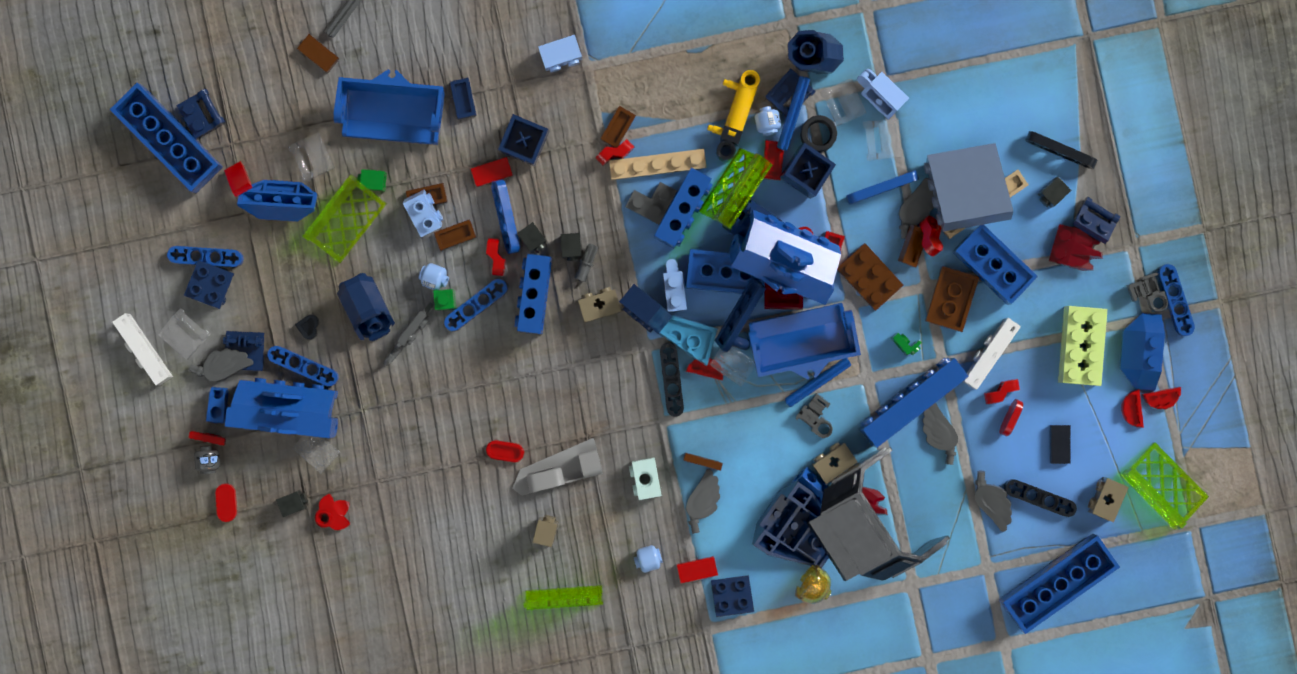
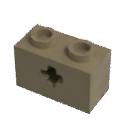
M608 287L599 290L600 294L593 296L592 293L581 296L582 299L578 300L585 323L622 312L615 289L611 290ZM597 299L605 302L601 310L598 307H594Z
M839 442L835 443L829 448L830 452L825 455L821 453L813 459L815 462L812 466L826 484L858 462L843 442L841 444ZM831 457L838 458L836 466L829 465Z
M1103 477L1096 485L1095 490L1097 492L1095 497H1092L1089 501L1088 508L1090 509L1088 512L1114 523L1129 487ZM1104 496H1107L1108 498H1110V501H1109V502H1106V501L1103 499Z
M544 515V517L539 518L533 543L548 547L553 546L559 521H555L556 517Z

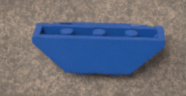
M262 180L251 184L252 188L240 194L237 201L238 207L258 219L298 222L315 211L317 193L302 182Z
M1141 313L1123 330L1119 369L1134 389L1155 391L1162 372L1165 339L1162 315Z

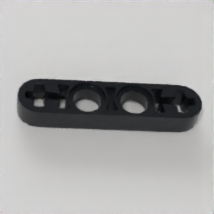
M1029 131L1025 139L1026 142L1088 169L1093 170L1098 161L1090 155L1033 131Z
M664 343L660 348L666 407L667 412L671 416L677 417L684 411L677 348L672 343ZM666 346L674 349V352L671 353V359L675 358L676 362L664 364L663 359H667V354H663V350L666 349ZM670 364L676 367V373L672 376L667 375L665 372L666 366ZM672 383L676 384L679 388L678 393L675 395L669 394L667 390L668 386ZM680 396V400H676L677 406H681V409L678 410L677 414H674V411H670V407L673 406V400L668 401V397L675 398Z
M1010 479L1004 485V490L1009 496L1064 517H1072L1077 511L1076 504L1073 501L1019 480ZM1015 482L1016 487L1023 489L1022 497H1019L1021 493L1018 491L1011 493L1009 485H1013ZM1030 489L1036 491V498L1033 500H1029L1026 496L1027 491ZM1047 496L1054 498V504L1051 507H1047L1044 503ZM1059 499H1061L1060 504L1067 506L1070 503L1071 512L1067 511L1065 514V510L1058 507V511L1055 510L1059 504Z

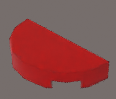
M709 358L707 366L695 359L686 370V372L723 381L721 366L711 358Z
M1181 387L1145 393L1142 396L1150 407L1168 409L1173 407L1181 396Z
M1135 390L1125 396L1121 405V412L1128 424L1144 428L1140 390Z
M197 431L189 432L188 438L223 446L226 444V437Z

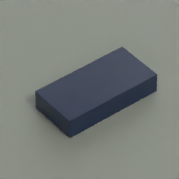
M469 78L450 81L457 119L477 116Z

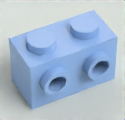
M575 35L538 46L546 71L550 70L551 73L561 70V66L567 64L569 67L575 66L582 60Z
M425 190L403 201V205L420 237L441 228V221H443L440 211H436L432 205L434 200L431 194H427Z

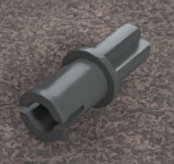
M593 244L587 245L582 260H579L581 263L574 278L586 282L591 266H594L592 263L598 250L597 246Z

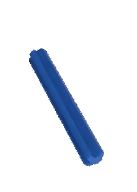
M800 76L777 144L778 149L788 150L810 79Z
M848 358L840 360L786 397L785 402L789 407H792L851 366Z

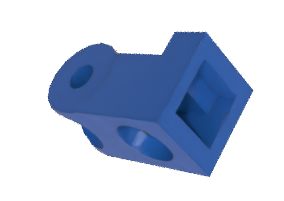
M211 387L206 417L207 422L225 424L229 396L228 388Z
M806 467L795 476L792 483L798 481L814 493L820 504H822L823 491L828 485L811 469Z

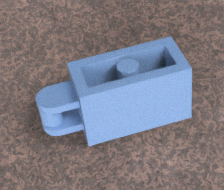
M865 69L857 77L858 83L864 88L861 94L888 120L909 99L883 72L877 76L872 70Z
M669 259L666 262L667 273H663L667 311L687 310L682 271L678 272L676 260Z

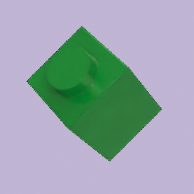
M361 169V174H358L357 185H360L362 190L385 192L387 173L385 171Z
M454 289L433 291L435 310L456 309Z

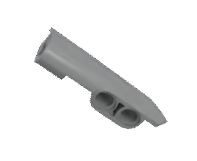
M594 438L520 469L512 489L523 496L603 474Z

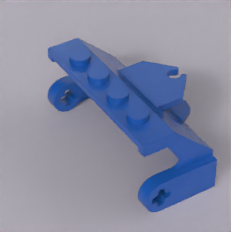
M389 69L372 80L338 78L334 106V123L343 124V137L438 145L445 96L443 86L411 84L397 70H395L396 76L390 78Z
M752 211L746 237L736 234L731 242V267L762 279L775 291H778L780 288L782 294L797 293L826 305L834 291L833 282L841 257L839 245L830 242L823 236H815L806 229H798L789 222L779 221L773 215L767 216L758 211Z
M842 303L748 323L750 329L748 335L758 377L791 370L797 375L809 379L807 372L812 370L814 372L813 376L816 378L828 362L861 355L852 310L844 311Z
M255 378V381L239 380L231 407H227L226 427L322 438L336 437L338 429V418L331 417L334 400L338 397V391L323 389L324 385L312 384V388L304 387L305 383L293 382V386L285 385L286 381L274 380V383H266L267 379Z

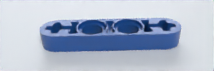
M915 170L846 195L850 205L919 180V177Z
M504 180L493 181L491 185L505 250L508 254L518 253L520 243L506 183Z
M173 246L167 252L168 259L177 264L196 265L197 261L195 262L191 259V254L194 251L200 252L201 258L199 261L213 266L239 267L244 260L241 252L231 249ZM178 249V252L186 254V257H178L176 260V257H173L172 254L176 253ZM213 252H218L220 255V260L216 263L210 260V255ZM224 252H226L225 256L232 257L235 253L239 260L235 261V264L231 260H225V264H223L225 259Z
M1162 265L1157 271L1159 274L1158 279L1162 291L1165 292L1167 297V306L1175 330L1181 336H1189L1194 332L1195 325L1177 270L1173 265ZM1165 268L1167 270H1171V274H1169V279H1174L1175 282L1168 283L1167 285L1165 284V282L1169 281L1167 276H1163ZM1170 286H1175L1178 289V293L1174 297L1168 293ZM1177 304H1181L1184 307V311L1180 315L1174 311V307ZM1184 316L1187 317V319H1183L1184 324L1189 325V328H1187V332L1185 330H1181L1183 322L1182 320L1178 321L1177 318H1182Z
M501 279L492 281L450 313L444 320L445 327L450 331H457L506 294L508 290L506 282ZM496 283H498L499 285L503 284V292H495L494 295L496 296V298L494 299L492 298L491 294L486 291L489 288L490 291H493L496 288ZM481 294H486L489 297V302L486 305H481L478 301ZM468 305L474 309L473 315L469 317L463 313L464 307ZM459 311L460 315L465 319V321L462 322V320L460 319L456 322L457 327H449V319H456L457 317H459L456 314Z
M273 346L268 350L269 360L277 365L325 386H333L338 382V373L329 367L281 346ZM279 349V353L283 356H286V354L289 353L285 360V364L282 363L284 361V359L282 358H276V360L274 359L275 356L272 354L273 351H277ZM292 357H297L300 361L296 368L290 366L289 361ZM311 364L317 367L315 375L307 373V367ZM321 368L324 369V371L322 372L324 374H330V372L333 373L332 377L334 378V381H329V383H327V378L323 376H320V379H317V377L321 374Z

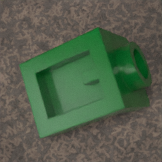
M896 333L891 337L892 341L904 355L911 354L913 356L921 349L919 347L922 344L920 340H917L910 346V340L904 334Z

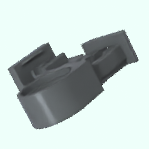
M1158 273L1143 276L1140 278V281L1126 285L1132 302L1137 301L1138 297L1143 296V298L1146 297L1148 306L1152 311L1159 312L1167 308V297L1164 291L1160 292L1155 277L1159 275ZM1157 297L1163 301V305L1159 309L1153 305V301Z
M816 393L808 404L809 408L806 409L807 405H804L796 415V420L800 418L812 427L811 431L821 438H827L832 434V424L821 416L819 418V416L823 415L822 411L825 407L828 408L830 406V402ZM821 424H827L830 429L828 433L821 434L818 431V427Z

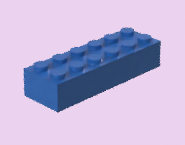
M136 83L110 108L114 115L191 192L195 194L199 192L223 168L143 85Z
M947 357L941 359L936 363L937 368L927 370L921 375L922 379L919 382L913 381L906 387L907 391L905 393L896 394L890 399L892 403L888 406L882 405L875 411L877 414L874 417L868 416L860 423L862 426L859 427V430L873 447L878 448L969 377L955 358Z
M1092 533L1000 598L999 601L1020 631L1026 634L1116 571L1120 566L1099 536Z

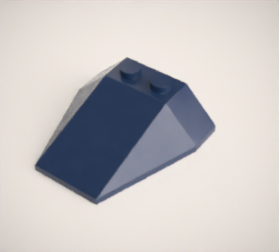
M798 481L779 491L758 520L752 544L767 555L822 569L829 557L807 525L808 521L821 515V504L814 493Z

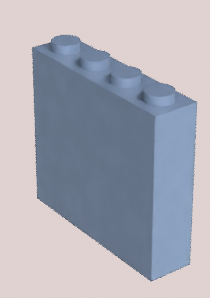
M996 143L927 155L924 171L925 174H929L928 187L930 191H933L932 203L933 207L938 210L936 219L938 225L942 226L943 232L1012 219L1013 207Z

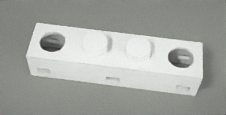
M125 313L113 321V324L126 341L124 343L125 347L130 353H134L137 357L135 359L136 363L140 368L145 369L155 385H162L173 377L131 314Z
M1005 318L993 336L989 335L984 342L986 346L982 352L979 350L974 356L973 360L975 362L967 372L969 377L963 382L972 389L977 390L1021 326L1010 318Z

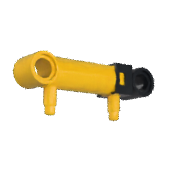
M754 70L745 71L739 83L726 79L723 81L724 86L736 90L725 126L721 128L715 125H708L707 130L721 135L720 141L723 142L718 145L716 155L723 162L733 159L736 152L735 146L739 144L760 82L759 74ZM748 76L753 77L755 84L747 85L745 78ZM722 147H729L731 154L724 156L720 150Z

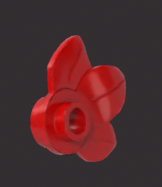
M331 494L324 496L320 500L319 510L315 514L316 524L322 528L345 529L350 525L349 520L345 517L350 503L346 500L334 501ZM323 514H326L328 516L327 521L322 520L321 517Z

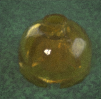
M811 566L801 577L800 581L803 583L801 587H796L795 596L805 603L817 604L823 599L829 598L831 594V579L829 574L820 566Z

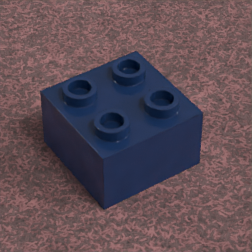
M513 114L498 150L503 154L535 167L550 131L548 128Z
M803 143L798 147L779 178L811 199L818 194L836 164L806 143Z
M635 284L631 286L619 301L624 306L622 310L650 333L654 330L659 334L673 317Z

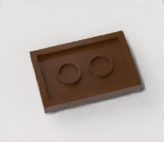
M866 243L837 268V271L874 311L879 309L904 286Z
M941 266L925 321L963 332L979 277Z

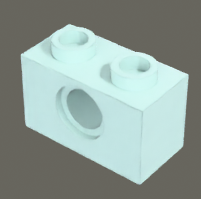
M655 457L632 461L633 466H629L631 477H635L636 485H632L634 496H638L639 500L662 496ZM642 474L650 476L651 480L648 484L640 482L639 477Z

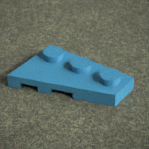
M673 316L659 334L707 366L718 329Z

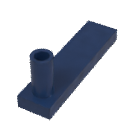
M751 278L714 340L722 351L729 352L731 347L746 351L750 347V340L738 335L766 290L757 278Z

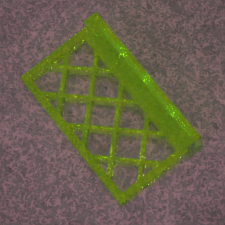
M739 148L704 201L699 212L731 229L770 170L772 164L760 154H754ZM744 155V160L739 162L742 156ZM744 167V170L739 172V169ZM733 183V186L728 189V185ZM723 198V202L718 204V201Z
M350 174L302 237L312 241L341 263L387 203L357 181L355 176ZM356 186L363 191L364 198L353 199L352 191ZM375 200L381 206L378 210L369 211L367 201ZM364 201L366 212L355 213L354 202ZM343 203H351L352 213L342 214L341 205ZM366 215L367 224L357 226L356 216ZM353 216L354 226L344 227L342 217ZM339 217L341 228L330 229V219ZM355 229L356 238L346 241L344 230ZM341 231L343 241L332 242L331 232ZM328 232L329 242L322 243L316 239L319 233ZM343 244L344 253L341 257L334 252L333 245Z
M1153 442L1132 466L1121 474L1174 530L1182 529L1187 524L1186 521L1209 497L1156 442ZM1154 449L1159 453V461H1150V453ZM1139 464H1146L1147 475H1141L1136 470ZM1150 464H1159L1160 475H1151ZM1163 464H1169L1172 467L1173 475H1164ZM1151 477H1160V489H1155L1151 485ZM1164 477L1173 478V489H1164ZM1177 478H1183L1186 481V489H1177ZM1164 491H1173L1174 502H1167L1165 500ZM1177 491H1186L1187 502H1178ZM1190 491H1196L1201 496L1198 502H1191ZM1178 505H1187V513L1184 517L1178 513Z
M602 585L526 590V598L523 602L524 608H527V610L603 605Z

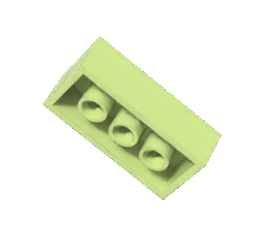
M1064 306L1058 383L1102 385L1108 309ZM1086 323L1087 329L1084 331V329H1081V325ZM1083 342L1084 344H1086V348L1084 349L1080 348V344H1082ZM1078 363H1084V367L1081 369V367H1078Z

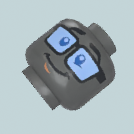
M212 445L200 446V450L194 453L195 469L200 471V474L216 473V470L220 467L219 451L212 449Z

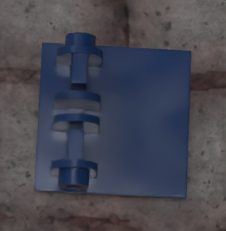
M198 260L184 296L220 309L221 305H224L226 302L225 295L234 273Z
M226 331V337H223L225 349L229 348L239 352H246L247 358L252 359L254 362L252 366L242 370L263 371L265 333Z
M749 575L711 580L716 617L754 612Z

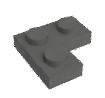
M661 182L652 198L634 190L625 207L659 225L677 190Z

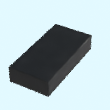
M1050 425L1051 464H1071V425Z

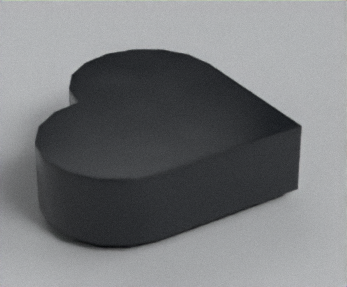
M308 315L295 324L305 339L312 340L318 334L316 328L319 325V319L315 315Z

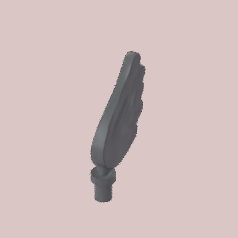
M929 178L923 179L899 209L901 239L906 238L910 225L920 224L926 217L930 216L929 212L934 209L932 203L934 194L928 187Z
M226 348L222 351L214 350L206 359L203 367L191 365L189 372L197 374L198 377L205 376L210 381H221L242 369L252 366L254 362L252 359L247 358L246 352Z
M934 403L923 412V432L927 435L926 441L928 444L936 449L946 451L945 464L953 465L954 456L957 453L954 451L958 443V435L937 404Z
M711 469L705 471L686 503V511L690 517L688 523L691 525L692 534L700 532L698 526L699 519L710 516L718 507L716 503L720 499V487L718 485V477L713 476Z
M979 470L977 472V480H975L977 485L975 500L979 507L994 521L1000 531L1004 532L1007 530V525L1012 522L1011 502L1006 498L1007 492L996 485L986 484L985 471Z

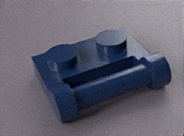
M791 68L765 96L785 117L789 108L787 109L784 104L794 94L800 77ZM808 85L803 103L816 92L810 85Z
M207 89L199 91L196 95L176 105L195 139H199L225 124L224 118L220 117L209 98ZM202 100L214 120L212 123H209L198 101Z
M1087 196L1072 225L1106 244L1121 216L1109 212L1094 203L1093 199ZM1089 208L1093 210L1094 212L1108 219L1110 222L1108 223L1104 221L1103 219L1089 212L1087 209Z

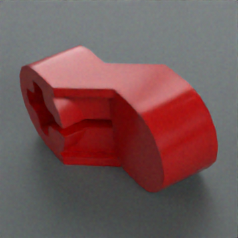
M626 139L617 148L605 147L596 156V159L604 166L613 157L625 158L635 147Z
M928 216L920 222V228L924 234L921 245L927 254L934 257L943 250V244L939 239L942 228L934 217Z
M488 238L486 255L493 259L492 275L504 276L506 260L499 255L500 239Z
M1018 379L1002 381L997 391L984 393L986 404L1003 402L1008 392L1020 390Z

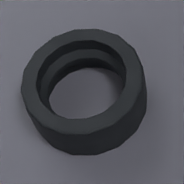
M812 116L806 120L801 128V142L806 143L819 153L825 152L833 146L837 139L836 125L826 116ZM815 123H823L830 131L829 140L823 145H814L808 139V129Z

